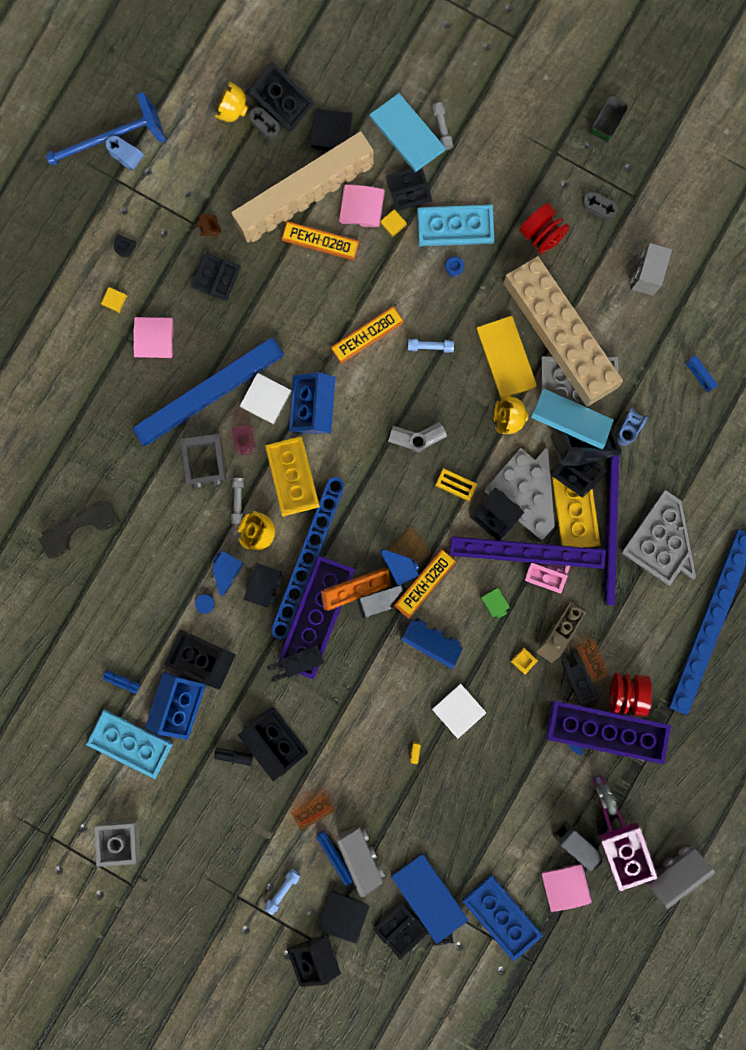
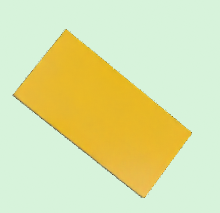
M513 316L477 327L476 331L499 396H513L537 388Z
M302 436L265 445L282 517L320 507Z
M551 476L561 545L586 548L601 546L593 489L585 497L581 498Z

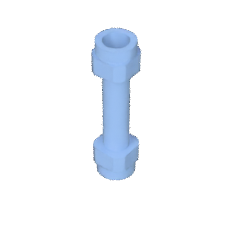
M412 338L408 339V350L433 349L444 350L445 353L454 351V341L425 342Z
M291 869L286 874V880L272 900L269 899L266 902L264 909L269 914L273 915L280 907L278 904L292 884H296L299 881L301 875L296 870Z

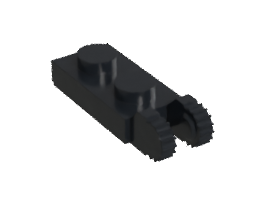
M316 645L285 657L281 661L267 666L268 671L274 670L283 665L285 673L277 674L271 678L272 682L325 663L320 649Z
M576 649L571 650V655L577 665L570 667L564 653L560 658L577 701L582 706L598 699V696L584 663L581 662Z

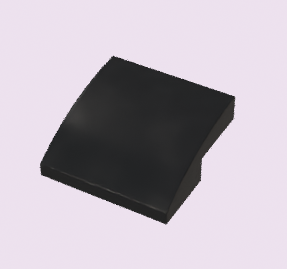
M315 109L311 148L332 150L350 138L352 112Z
M423 167L417 172L411 168L386 175L396 212L433 201Z
M205 252L191 288L228 301L241 266Z
M597 462L580 466L559 465L551 476L583 498L607 473V469Z
M334 890L330 891L317 929L343 940L357 943L370 905L358 899L349 898Z
M402 902L373 929L399 960H402L429 934L425 926Z

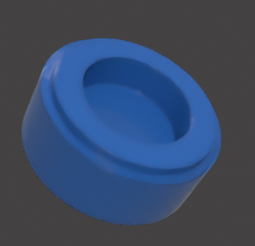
M453 256L446 261L445 271L448 275L456 277L463 272L464 263L461 258Z
M200 595L195 601V607L198 612L207 614L213 611L215 601L210 595Z

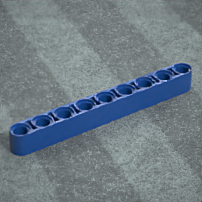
M274 338L265 341L136 425L132 429L142 446L152 443L284 356V352Z
M333 477L327 482L319 503L320 507L317 508L272 626V634L277 639H284L289 635L317 558L321 553L345 487L343 481L338 477ZM333 482L341 484L339 491L331 490L330 486ZM326 500L334 501L332 509L324 508ZM324 517L327 519L328 522L325 527L317 525L319 518ZM313 535L320 536L321 541L318 545L310 543V538ZM306 553H312L314 556V560L309 564L303 560ZM299 571L306 572L307 578L305 581H298L296 576ZM292 589H298L300 592V596L296 600L290 597ZM285 607H291L293 610V615L290 618H286L283 615ZM279 625H283L286 628V633L283 636L276 633V628Z

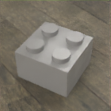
M649 243L646 249L643 248L635 263L638 267L631 277L630 283H633L631 290L653 296L663 284L672 249Z
M138 820L100 822L94 826L97 867L136 864L141 859Z

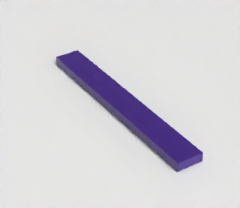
M619 455L608 458L604 605H615Z
M451 536L450 556L604 569L606 549Z

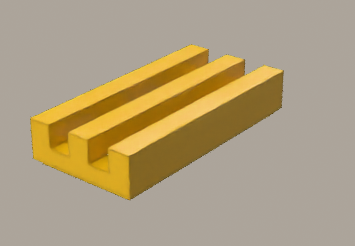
M443 468L435 486L470 501L477 483ZM444 474L472 486V488L464 487L443 476ZM441 481L469 493V495L467 496L441 484Z

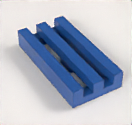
M696 355L685 362L707 393L718 386Z

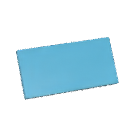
M397 94L370 114V119L415 172L445 151L443 144L400 94Z
M493 205L418 207L419 246L494 243Z
M544 388L531 417L600 449L604 448L613 423V419Z
M104 709L86 745L156 779L173 743Z

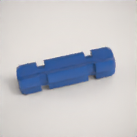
M109 670L103 675L104 681L112 682L113 685L125 690L129 689L132 693H137L140 689L139 683L131 682L130 679L118 674L114 675V672Z

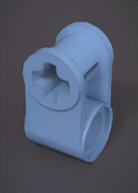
M111 136L106 141V147L110 155L132 171L144 156L140 150L118 136Z
M630 408L616 433L619 445L627 446L632 443L645 425L648 417H643L636 413L633 408ZM627 432L630 435V440L624 439L622 433Z

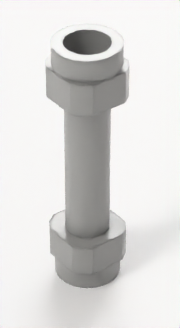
M435 103L432 105L434 117L437 118L441 134L440 142L445 147V150L453 147L452 137L448 135L444 119L445 109L443 103Z
M232 478L234 511L231 514V524H240L243 519V514H241L242 488H244V478Z

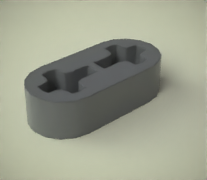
M259 107L253 108L249 115L252 125L270 140L278 138L280 135L279 124L264 109ZM255 115H261L263 122L259 119L255 120ZM266 125H268L270 128L275 127V132H269L268 127Z
M590 192L583 199L584 209L602 219L611 220L618 211L616 203L597 193ZM591 198L595 200V204H593L592 206L589 205L588 201L591 200ZM611 207V212L609 214L605 213L606 209Z

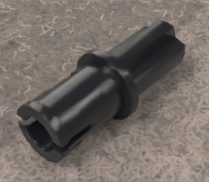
M216 748L214 758L217 760L232 762V765L237 763L250 767L254 757L252 754L238 752L237 749L232 751Z

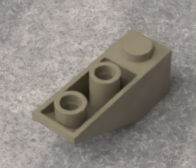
M570 602L550 629L536 653L550 663H553L562 655L586 612Z

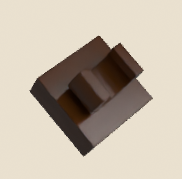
M203 214L199 216L200 222L196 226L203 228L200 236L207 237L209 235L217 236L221 234L215 215Z

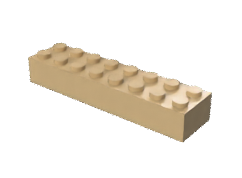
M360 131L231 212L234 222L246 242L257 241L261 234L274 230L277 224L290 220L296 212L306 210L312 202L322 200L328 192L338 190L344 182H350L360 172H366L371 169L373 165L372 147Z
M538 256L506 275L504 280L505 287L586 407L620 387L623 379Z

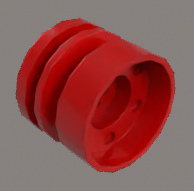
M550 203L544 204L535 211L519 229L520 233L527 240L535 236L537 237L532 246L536 248L541 244L537 250L540 255L553 249L560 243L571 228L567 223L562 225L564 222L563 218L553 221L557 211Z
M614 673L609 689L611 712L618 714L621 711V714H627L630 706L632 715L647 716L652 700L650 676L634 675L631 683L629 674H624L622 677L621 673Z

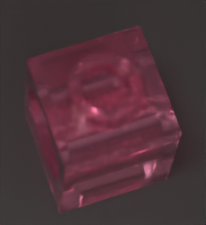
M247 425L232 428L235 451L241 453V455L252 454V451L256 450L253 427ZM242 437H249L247 445H240Z

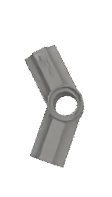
M440 422L419 433L393 426L388 442L412 449L414 452H421L428 446L446 438L447 434ZM415 438L422 439L423 445L421 447L413 445Z

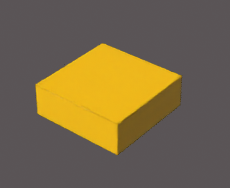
M395 209L380 221V224L392 237L407 225Z
M109 287L101 305L120 313L127 295Z
M524 647L511 660L524 675L538 661Z
M412 742L410 762L413 764H418L420 742Z

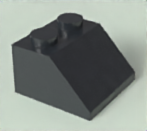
M495 487L471 514L470 518L496 540H501L525 512L518 504L513 503L507 498L504 492Z
M256 563L243 600L269 608L270 604L274 605L277 594H274L277 586L280 587L283 580L281 571Z
M327 936L315 937L287 949L300 987L326 985L341 974Z

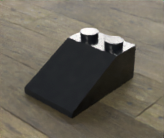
M274 62L269 63L245 91V94L254 103L264 109L289 132L295 128L315 104Z
M612 426L603 449L556 428L551 435L560 465L580 466L622 453Z
M180 629L164 665L207 686L220 690L236 654Z

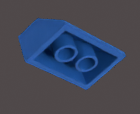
M319 372L293 376L289 432L308 434L331 433L335 376Z
M419 618L416 621L411 619L401 640L454 669L463 649L459 646L461 642L452 637L449 640L443 637L444 632L435 627L433 630H430L426 627L427 623Z
M163 672L145 728L158 735L188 740L206 685L180 675Z

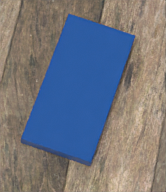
M423 853L391 876L436 944L469 921Z
M492 874L462 899L463 903L513 962L543 936Z

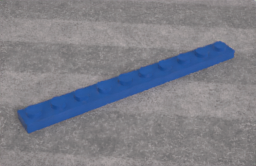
M736 530L668 708L686 715L689 714L746 566V532L743 530Z

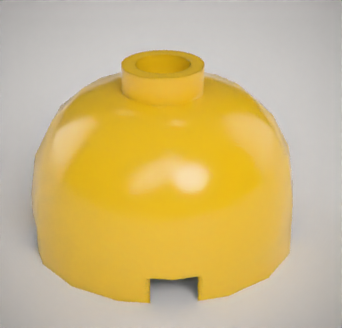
M229 81L228 86L230 88H225L217 106L219 114L216 112L214 114L215 118L224 122L236 121L240 115L244 117L248 108L245 105L246 96L244 91Z
M501 396V401H497L494 408L493 420L494 422L497 421L498 425L495 429L499 434H514L520 431L525 422H527L528 412L524 403L518 398Z
M253 511L252 514H246L238 528V532L241 533V539L238 538L241 546L255 551L266 549L274 540L275 524L270 517L260 512Z

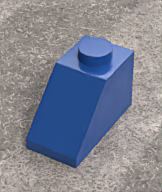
M385 549L379 550L397 586L419 576L417 573L419 567L415 560L411 561L409 557Z
M222 551L221 554L217 553L213 559L214 566L212 568L218 593L221 596H225L244 563Z

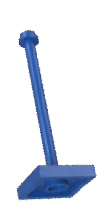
M144 92L137 94L143 112L142 118L56 153L51 150L46 154L50 165H57L58 160L107 141L111 136H119L144 125L148 126L149 131L159 143L167 141L155 106Z

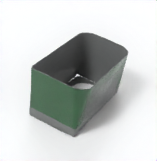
M614 96L609 97L596 119L590 135L607 144L628 109L627 103ZM610 110L615 111L618 114L617 121L614 123L607 122L605 119L606 112ZM600 126L607 127L609 136L598 131L597 128Z

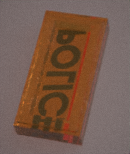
M594 639L576 646L581 662L584 663L591 682L609 676Z
M323 794L291 814L302 831L331 814L335 809L327 795Z

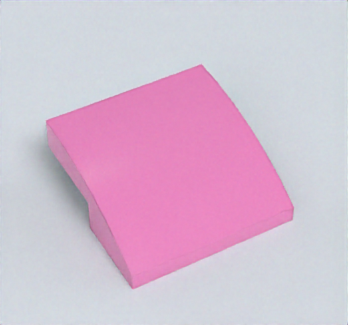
M345 185L339 221L342 224L379 227L385 193L384 189Z
M135 317L134 357L172 358L173 318Z
M530 563L525 581L562 593L570 566Z
M582 863L542 872L551 912L592 903Z

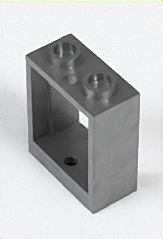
M219 434L180 439L186 484L188 486H192V489H199L204 487L203 484L211 483V486L223 485V481H227L222 441ZM215 445L219 475L192 479L188 449Z

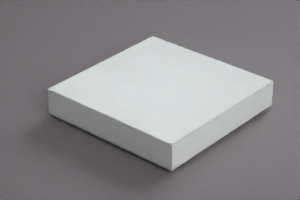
M257 373L240 407L274 424L291 390Z
M461 684L432 708L435 714L457 738L462 736L486 714L485 710Z

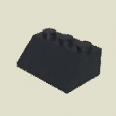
M274 707L238 734L272 781L285 774L308 754L307 750Z

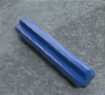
M325 831L320 832L316 836L318 842L345 885L350 884L353 881L350 871Z

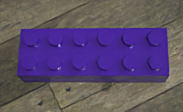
M318 556L279 661L318 645L323 657L342 605L325 610L321 590L351 580L355 569ZM319 666L299 674L314 679Z
M551 701L544 739L664 764L671 725Z

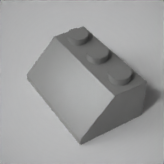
M358 825L338 834L337 842L361 897H364L383 884L382 877L385 874L381 865L377 866L375 862L377 855L374 848H369L367 843L369 836L366 829H361V826Z
M691 845L684 846L678 851L677 856L673 859L665 860L662 864L663 866L655 870L657 879L646 883L659 901L668 909L713 875L715 871Z

